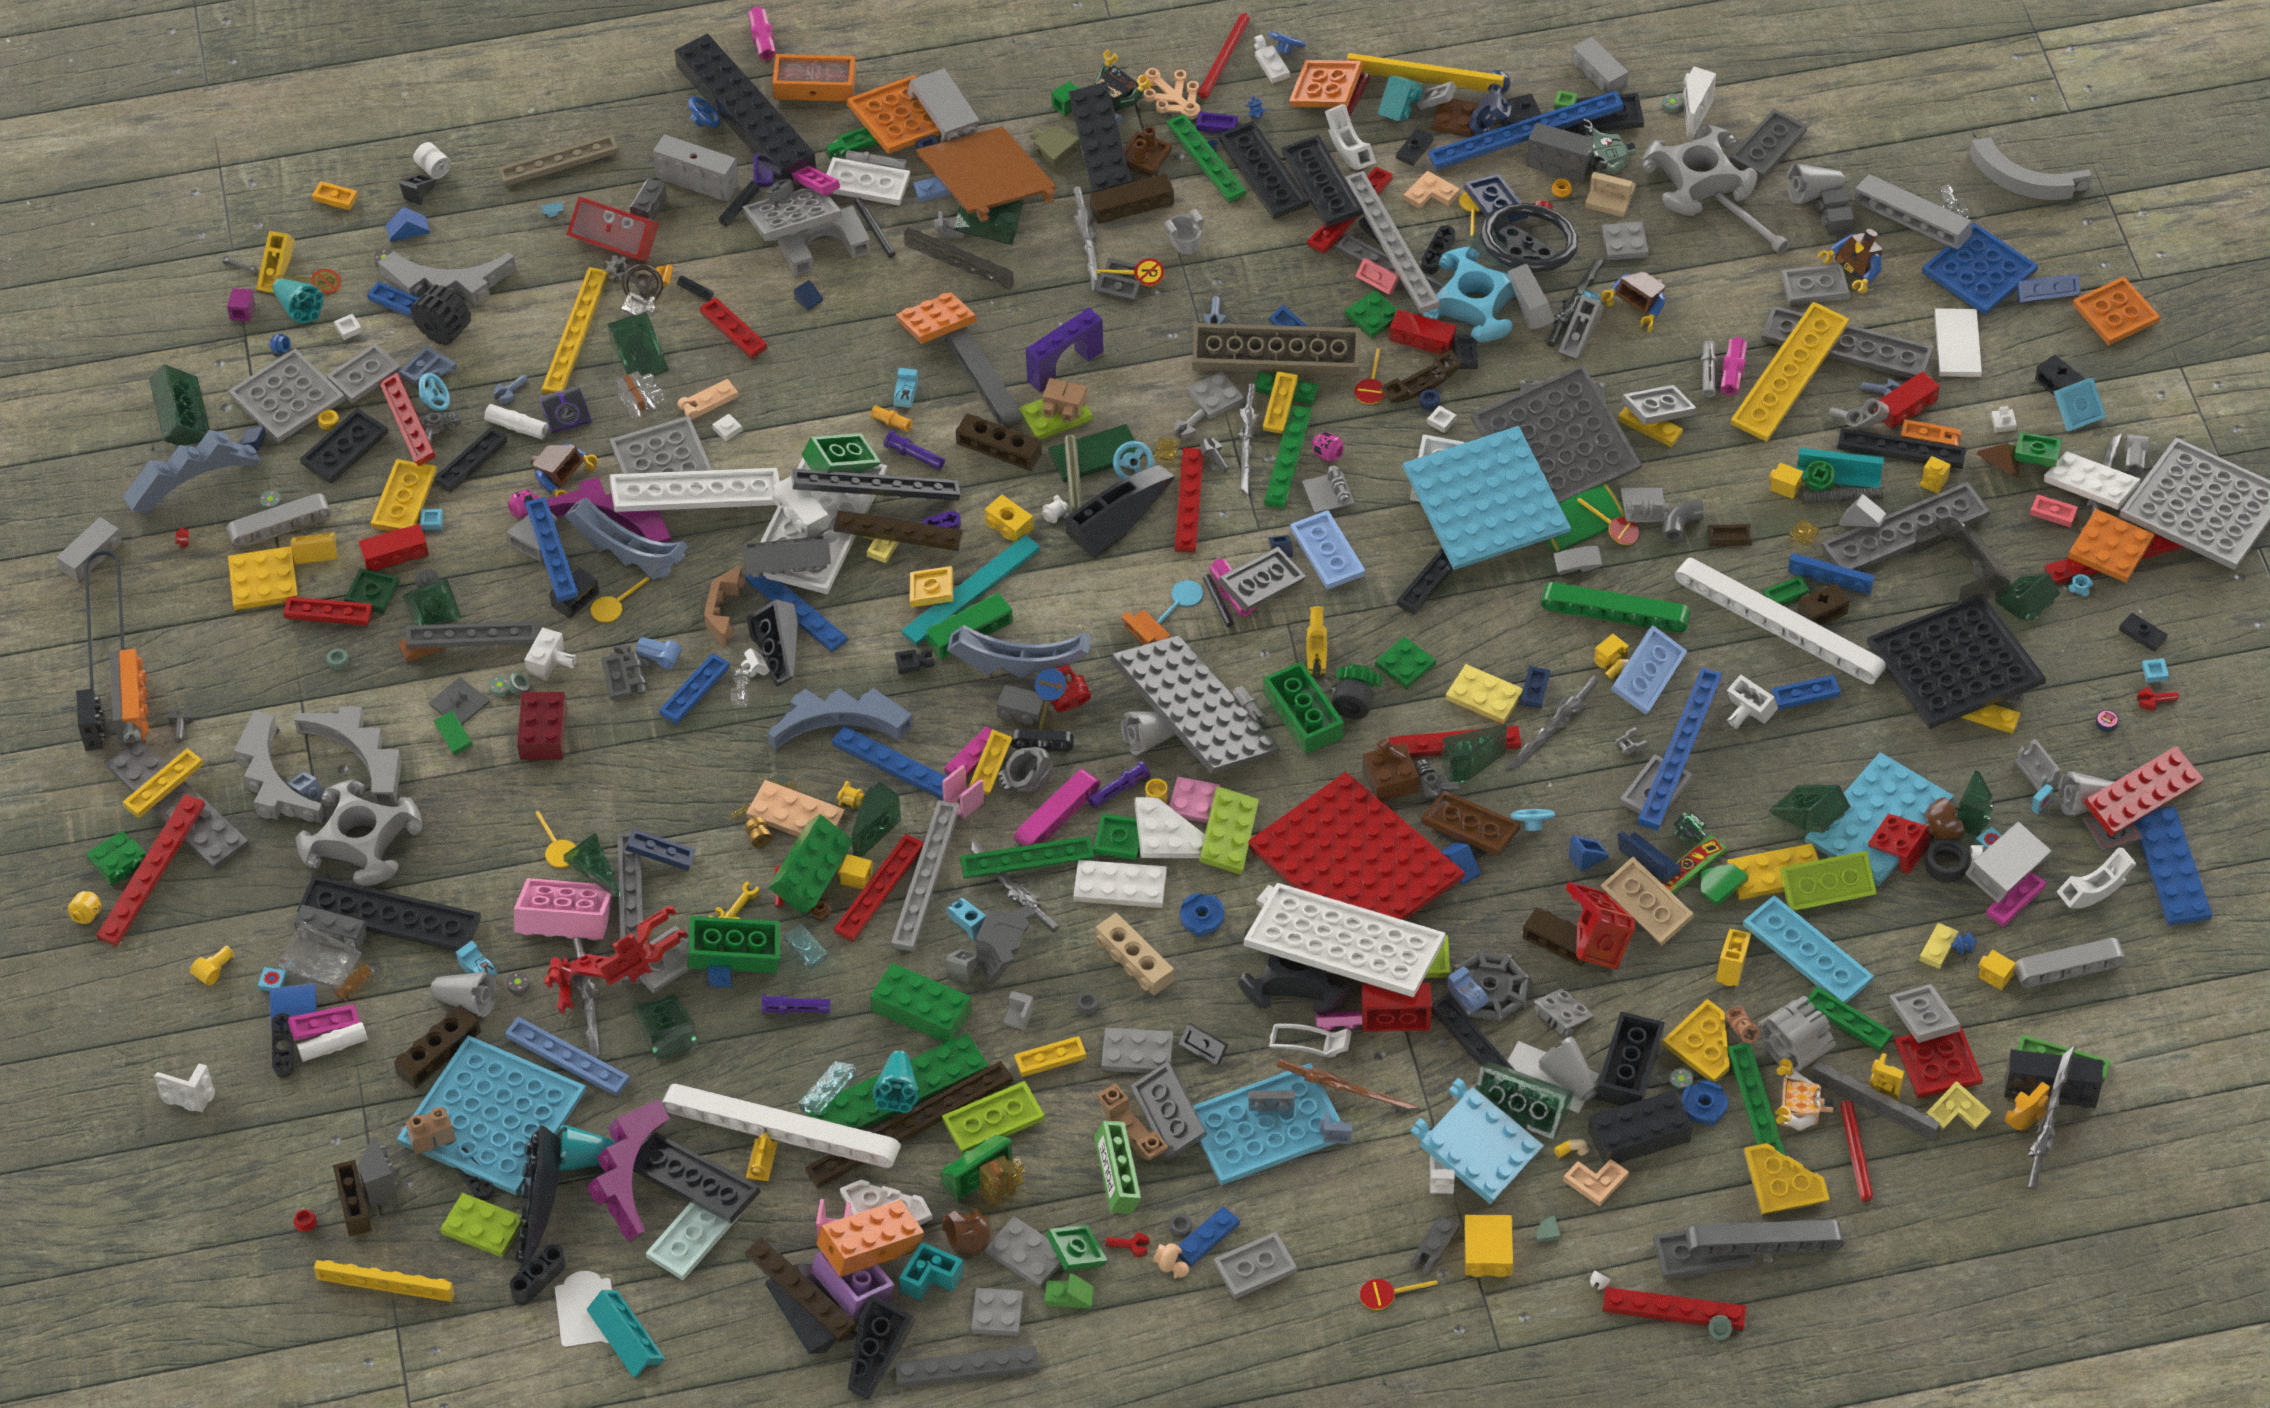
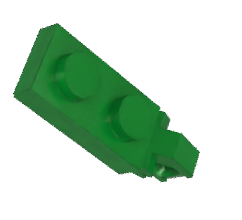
M864 126L837 136V139L832 144L826 146V155L829 159L836 158L839 155L845 156L847 150L857 152L878 144V142Z

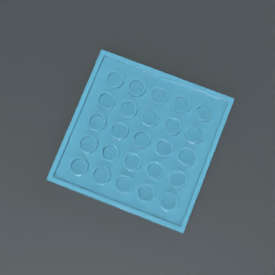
M1519 426L1403 463L1404 472L1453 570L1570 532L1571 527Z
M468 1035L413 1115L424 1116L429 1114L434 1108H445L453 1126L456 1140L437 1147L433 1139L435 1148L420 1154L452 1168H459L470 1176H477L479 1180L482 1178L493 1183V1186L517 1196L522 1185L525 1184L522 1170L524 1163L527 1162V1156L524 1155L526 1142L530 1141L532 1133H535L540 1125L545 1126L557 1135L561 1125L565 1124L585 1094L586 1086ZM405 1126L398 1136L397 1142L413 1150L407 1136L408 1130ZM462 1147H465L469 1153H465ZM469 1157H473L478 1164H476V1163H475L471 1158H469Z

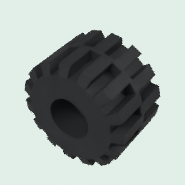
M437 284L430 286L410 308V316L414 320L415 326L419 328V331L426 335L428 339L440 345L451 344L472 320L466 303L451 289H447L442 285L438 286Z

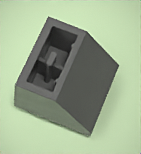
M377 1137L373 1138L358 1163L363 1190L370 1207L397 1198L395 1189L399 1188L395 1178V1170L392 1163H389L385 1145H380Z

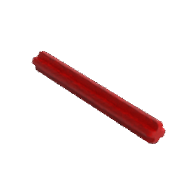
M1851 1100L1842 1101L1840 1108L1860 1200L1863 1202L1871 1201L1873 1199V1192L1854 1105Z

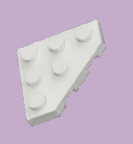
M1135 798L1134 804L1141 858H1200L1204 833L1159 798Z
M859 1180L840 1188V1194L845 1203L851 1202L852 1215L901 1199L919 1225L933 1220L923 1197L901 1194L899 1190L882 1186V1188L870 1185V1182Z

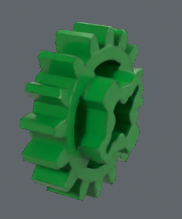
M1349 664V667L1346 668L1337 667L1335 677L1339 681L1357 680L1370 688L1381 687L1383 675L1373 673L1374 671L1371 667Z

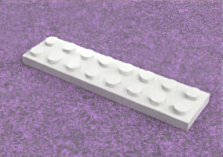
M777 468L611 474L609 479L615 512L776 505L772 498V495H774L773 485L780 482Z

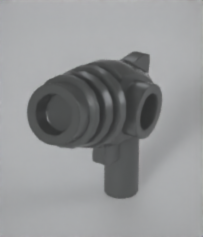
M435 412L428 416H421V423L430 443L432 436H438L441 431L445 430V425L447 430H449V425L451 428H453V424H455V427L461 425L459 412H452L453 416L448 412V417L446 412H444V417L441 413Z
M1426 760L1416 762L1415 768L1419 776V784L1424 790L1426 798H1438L1443 790H1459V782H1447L1445 777L1439 778Z

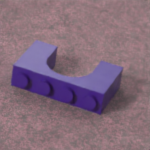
M1090 307L1026 348L1027 381L1040 393L1046 389L1049 378L1056 379L1057 361L1061 354L1072 344H1074L1075 351L1087 361H1090L1104 351L1103 319Z

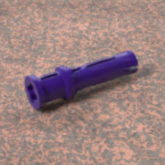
M890 430L885 437L884 447H891L899 451V454L902 456L909 455L939 471L945 464V458L913 444L910 438H903L893 430Z
M1142 761L1137 762V765L1132 769L1124 770L1120 774L1121 777L1088 796L1090 805L1093 808H1097L1126 788L1132 789L1139 781L1144 778H1150L1151 774L1145 763Z
M762 994V1014L765 1015L766 1012L780 1013L781 1015H785L787 1012L830 1013V999L787 998L785 995H781V997H768L766 994Z

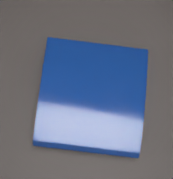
M316 984L270 988L271 1028L272 1019L278 1013H287L293 1017L317 1012ZM282 1020L281 1024H279L281 1030H284L285 1020Z

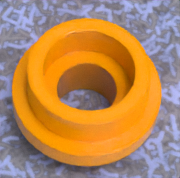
M1557 179L1552 185V193L1557 197H1567L1572 192V186L1566 179Z

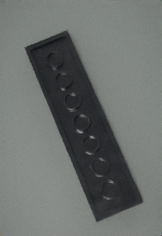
M315 875L312 876L297 909V912H299L301 906L306 905L356 918L365 922L366 931L452 951H458L472 941L481 920L479 912Z

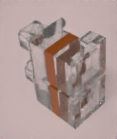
M637 371L615 379L617 394L632 419L640 417V412L646 409L655 410V403L664 400L660 387L649 390V388L656 386L651 373L641 376Z

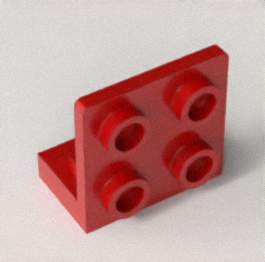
M1887 814L1869 840L1868 846L1897 856L1901 872L1910 874L1930 845L1928 826Z

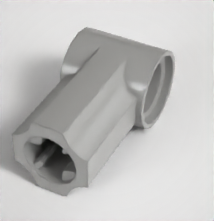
M2127 434L2125 470L2129 474L2138 475L2143 473L2149 437Z

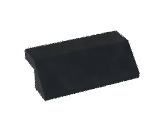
M813 1263L793 1265L840 1307L811 1272ZM771 1279L767 1280L765 1285L809 1354L827 1353L833 1343L838 1340ZM855 1329L843 1340H853L857 1335Z

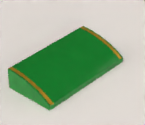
M1607 483L1593 487L1559 503L1571 529L1569 533L1545 540L1554 553L1564 551L1609 530L1610 524L1577 501L1578 498H1581L1611 521L1618 517H1625L1620 502Z

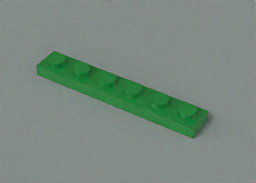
M1185 114L1167 121L1168 129L1228 203L1246 196L1245 188Z
M1291 405L1264 499V505L1285 509L1312 415V408Z
M1090 836L962 855L959 860L963 879L1073 863L1078 862V860H1092L1094 853Z
M1745 1043L1728 1046V1056L1756 1145L1768 1143L1776 1151L1785 1155L1751 1044Z

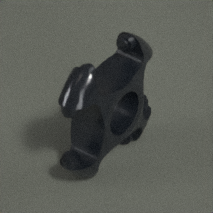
M1252 922V923L1246 928V930H1245V935H1244V939H1245L1246 935L1248 934L1249 930L1251 929V927H1252V925H1253L1254 922ZM1270 954L1265 971L1260 978L1254 979L1249 973H1242L1238 981V986L1242 993L1260 1010L1261 1008H1271L1272 997L1269 996H1297L1317 1000L1314 1001L1313 1012L1326 1015L1344 1004L1351 996V985L1348 982H1341L1336 986H1332L1327 980L1325 970L1316 967H1310L1303 971L1290 970L1282 965L1287 960L1286 958Z

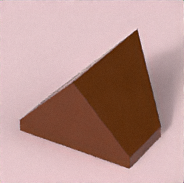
M2004 443L1977 452L1978 456L2010 475L2018 477L2019 461L2014 460L2017 446Z

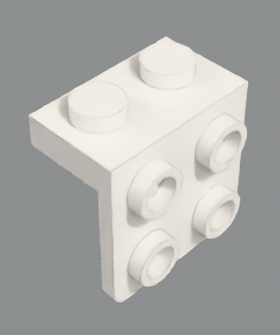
M198 1063L189 1081L159 1072L154 1076L161 1099L167 1104H177L189 1111L203 1112L207 1103L213 1099L215 1094L208 1068L203 1064Z

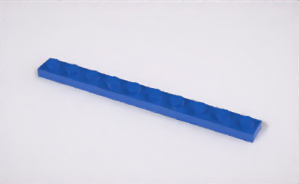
M1613 91L1430 150L1428 155L1435 170L1528 141L1536 122L1562 130L1580 124L1583 119L1590 121L1624 110V105L1617 91Z
M1701 667L1638 818V825L1659 831L1721 681L1722 673Z

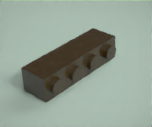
M1167 174L1090 193V209H1092L1097 224L1174 204V189Z

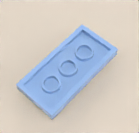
M1329 510L1290 524L1292 534L1327 590L1365 576L1364 567Z
M1652 625L1611 690L1646 715L1687 650Z

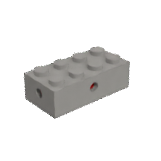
M665 134L653 150L656 178L662 181H667L726 202L730 200L739 186L736 158Z

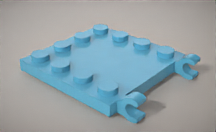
M1457 1078L1448 1091L1460 1101L1431 1131L1427 1123L1419 1118L1410 1132L1422 1140L1419 1144L1421 1148L1448 1170H1455V1176L1491 1205L1544 1145L1475 1088L1472 1087L1468 1091L1466 1084Z

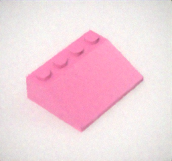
M527 878L514 907V932L523 935L542 934L546 937L565 936L570 939L577 937L588 938L589 940L603 939L607 930L615 885Z

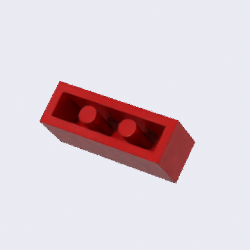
M1397 310L1390 325L1389 341L1442 355L1452 349L1457 325Z
M1923 371L1879 399V401L1887 404L1889 408V414L1882 422L1890 429L1903 425L1904 419L1907 420L1913 415H1918L1925 407L1936 403L1939 398L1940 386Z
M420 523L358 541L364 565L367 570L378 571L429 555Z

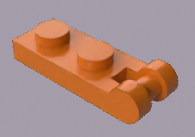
M1904 419L1901 432L1902 438L1958 447L1960 446L1958 441L1962 436L1961 430L1906 419Z

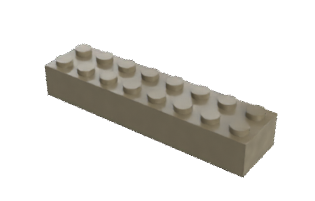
M1194 323L1193 371L1258 373L1259 371L1277 373L1278 371L1289 374L1359 376L1360 328Z

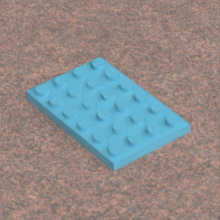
M1879 752L1807 834L1805 842L1808 844L1813 843L1814 848L1829 857L1867 851L1874 884L1880 886L1900 863L1897 856L1868 846L1869 840L1887 814L1924 825V814L1931 803L1941 797H1945L1951 803L1954 796Z
M1311 1063L1302 1066L1307 1069L1313 1068ZM1287 1071L1194 1105L1193 1107L1208 1134L1199 1143L1220 1185L1222 1186L1335 1144L1325 1143L1324 1133H1319L1320 1119H1325V1111L1330 1112V1122H1341L1323 1086L1304 1081L1305 1077ZM1295 1091L1294 1111L1287 1112L1248 1111V1092Z

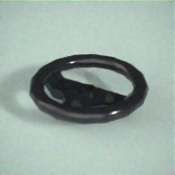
M1529 203L1504 205L1491 211L1482 221L1480 229V239L1485 250L1499 263L1513 269L1527 264L1531 272L1552 271L1567 264L1578 250L1579 237L1572 223L1559 212L1542 205ZM1526 215L1539 217L1553 223L1563 232L1566 238L1565 248L1557 252L1510 223L1508 217ZM1493 229L1497 239L1505 244V249L1496 244L1492 236Z

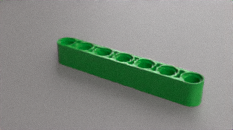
M1555 582L1545 585L1541 600V606L1549 611L1648 628L1653 625L1660 630L1680 633L1687 630L1691 613L1690 608L1684 604Z

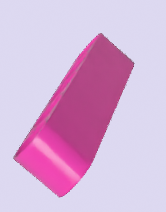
M1084 769L1078 770L1017 829L1014 840L1022 846L1045 843L1088 801V796L1098 791L1101 781Z

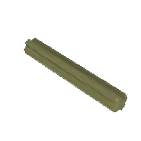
M1067 435L1065 436V452L1070 510L1074 512L1082 506L1076 436Z

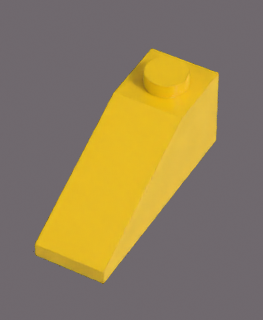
M269 231L256 287L257 291L274 293V282L284 277L291 260L295 239L289 234Z
M1729 928L1720 956L1716 982H1720L1725 986L1739 985L1752 933Z

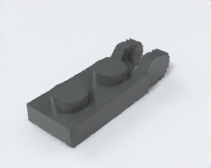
M1439 1214L1418 1247L1410 1266L1416 1268L1422 1258L1425 1257L1428 1261L1424 1265L1423 1272L1430 1274L1435 1264H1438L1460 1228V1224Z

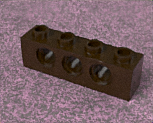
M967 413L955 430L956 444L1028 471H1032L1042 455V440L1025 435L1017 430L1006 428L998 423L987 421L979 416Z
M461 1005L449 1011L443 1020L433 1025L429 1032L422 1038L417 1039L406 1052L398 1055L394 1061L396 1074L414 1089L418 1088L455 1055L468 1035L475 1038L481 1033L479 1020Z

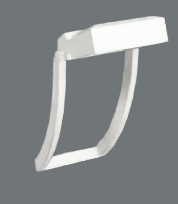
M1274 1024L1270 1035L1269 1047L1271 1049L1301 1050L1323 1057H1335L1338 1053L1348 1051L1352 1032L1348 1028L1331 1033L1324 1029L1307 1025ZM1278 1028H1294L1326 1035L1324 1049L1320 1051L1299 1045L1274 1044Z

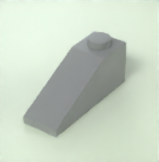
M1524 264L1509 270L1508 274L1527 328L1538 329L1555 322L1549 303L1528 265Z
M1581 296L1559 348V353L1575 359L1580 357L1603 313L1604 307L1600 301Z

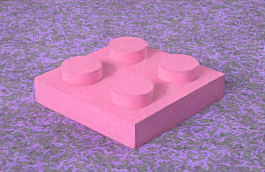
M1177 777L1169 807L1186 820L1207 824L1214 793L1217 786L1220 787V784Z

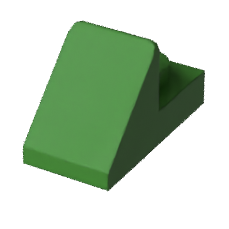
M1069 1274V1282L1047 1280L1045 1306L1091 1309L1094 1286L1074 1274Z

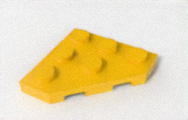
M1706 999L1662 1040V1045L1708 1081L1716 1083L1729 1071L1725 1012Z
M1768 1143L1744 1148L1743 1151L1761 1216L1829 1202L1830 1198L1824 1177L1804 1168L1801 1163L1788 1155L1786 1157L1776 1151Z

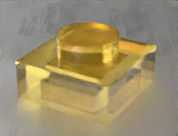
M1159 438L1154 452V459L1175 462L1179 441Z
M1803 518L1789 531V536L1804 546H1807L1819 534V528Z

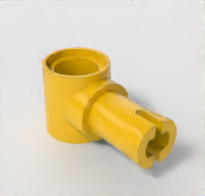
M224 946L213 957H208L207 959L201 957L195 960L190 968V973L205 985L211 986L218 980L221 967L234 957V953L228 946Z

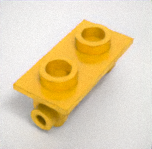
M762 1133L758 1139H755L746 1179L769 1182L778 1145L777 1141H772L770 1134Z

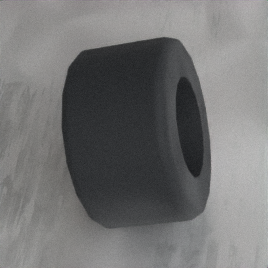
M1344 680L1336 687L1332 698V706L1337 713L1346 718L1362 719L1370 711L1374 700V693L1370 687L1360 681Z

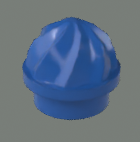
M281 333L272 336L269 343L270 349L277 354L288 352L290 349L289 337Z

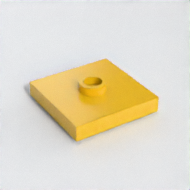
M952 566L910 572L911 607L953 601Z

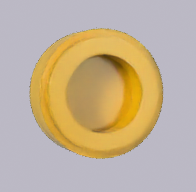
M325 410L317 417L318 425L323 430H332L339 424L338 414L333 410Z

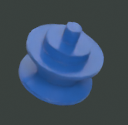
M1251 96L1252 100L1248 101L1249 104L1245 105V107L1250 108V112L1247 115H1252V117L1260 120V116L1264 114L1263 112L1267 111L1261 105L1265 101Z
M1966 932L1965 937H1961L1957 933L1954 943H1951V947H1955V950L1960 955H1963L1964 950H1968L1972 954L1975 944H1978V939H1974L1970 932Z

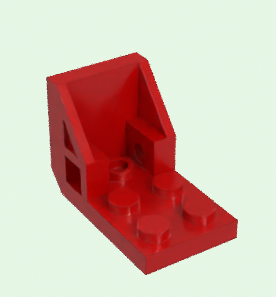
M1568 882L1565 890L1572 895V900L1582 904L1581 908L1583 909L1577 923L1576 956L1580 960L1617 970L1635 930L1634 917L1606 892Z

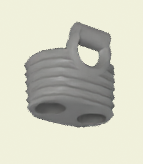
M1196 209L1190 212V216L1185 214L1175 215L1164 223L1169 239L1179 253L1190 255L1198 251L1204 219Z

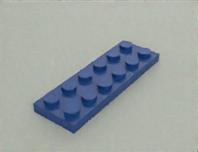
M2176 807L2157 809L2135 822L2134 824L2143 837L2139 842L2167 926L2211 920L2212 912Z

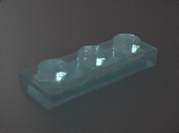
M835 1061L799 1101L800 1110L820 1114L856 1073L854 1065Z

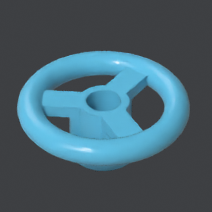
M426 373L420 378L419 398L421 402L436 412L445 411L449 406L450 396L444 382L432 373ZM428 380L429 386L425 388V382ZM435 383L440 387L442 394L436 388ZM436 400H439V401H441L443 404H442L441 406H438V405L434 404L433 402H435Z
M1130 441L1117 449L1113 458V467L1119 478L1124 480L1129 477L1122 472L1120 466L1134 470L1136 473L1142 471L1139 466V458L1143 451L1148 459L1146 469L1154 466L1153 454L1148 446L1138 441ZM1132 447H1136V448H1137L1136 451H1135V453H1132V452L1126 453V454L1123 456V458L1120 459L1122 453H1123L1126 449L1132 448ZM1132 458L1135 459L1134 465H1130V460Z
M1546 809L1518 810L1511 814L1512 819L1525 821L1524 830L1527 831L1542 830V821L1552 819L1555 816L1552 810Z

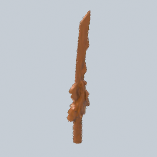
M1280 1058L1277 1064L1278 1068L1305 1077L1304 1081L1322 1086L1328 1085L1336 1091L1348 1090L1352 1093L1405 1109L1420 1108L1412 1103L1392 1098L1386 1094L1372 1092L1361 1086L1351 1085L1348 1081L1342 1080L1330 1072L1326 1073L1315 1068L1307 1069Z

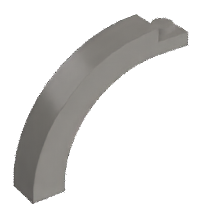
M1991 137L1972 140L1970 156L1981 172L1994 183L2016 194L2036 199L2063 200L2072 198L2074 191L2089 189L2092 176L2089 169L2065 174L2039 173L2025 169L2010 161L1998 150Z

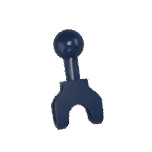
M1494 70L1490 73L1504 75L1503 88L1498 84L1489 85L1488 90L1490 93L1480 100L1478 107L1470 117L1469 126L1477 135L1488 132L1490 126L1497 118L1503 121L1511 113L1512 106L1501 96L1509 90L1511 80L1509 75L1502 70Z

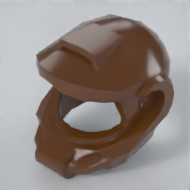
M973 1209L974 1213L962 1215L957 1211H951L942 1217V1230L945 1231L948 1242L955 1252H960L967 1256H975L987 1249L992 1242L993 1233L987 1217L982 1215L978 1209Z

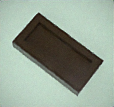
M1750 524L1708 525L1709 546L1752 545Z

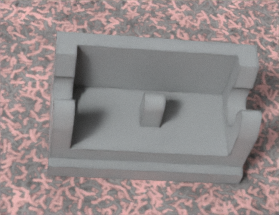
M2036 739L2030 742L2029 748L2026 751L2023 746L2019 749L2015 763L2038 792L2047 784L2051 787L2058 784L2060 769Z

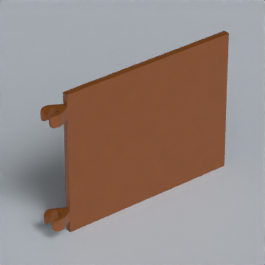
M1003 126L916 149V154L968 214L976 212L981 222L989 220L987 216L989 208L1039 194L1043 195L1046 203L1055 202L1052 195L1055 194L1056 185Z

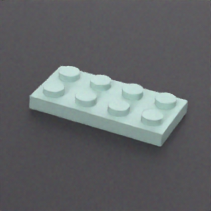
M690 1202L646 1252V1257L684 1281L733 1223L731 1224Z

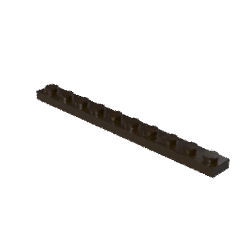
M999 1061L911 1109L910 1112L904 1113L874 1129L871 1133L891 1137L902 1143L942 1121V1115L976 1102L1012 1083L1013 1076L1002 1061ZM829 1154L806 1166L805 1172L818 1189L865 1162Z

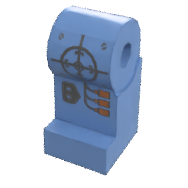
M1464 966L1448 976L1447 989L1470 1012L1473 1013L1488 1003L1485 991L1469 976V971Z

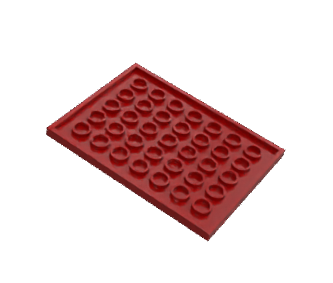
M1344 772L1248 841V848L1293 888L1404 921L1465 878V873L1462 869L1348 772Z

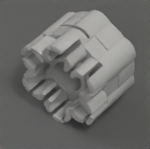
M1802 996L1798 1000H1792L1758 1023L1766 1052L1778 1064L1779 1061L1785 1058L1789 1059L1793 1064V1069L1796 1071H1800L1836 1046L1835 1041L1828 1043L1834 1038L1828 1031L1830 1026L1828 1025L1827 1017L1822 1015V1012L1815 1011L1812 1002L1805 1006V1003L1809 1001L1806 996Z

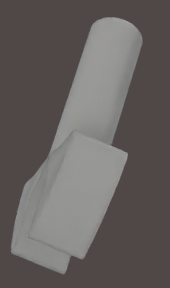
M1199 409L1185 422L1177 419L1175 423V436L1181 430H1185L1181 434V440L1194 437L1196 429L1192 427L1205 416V411Z

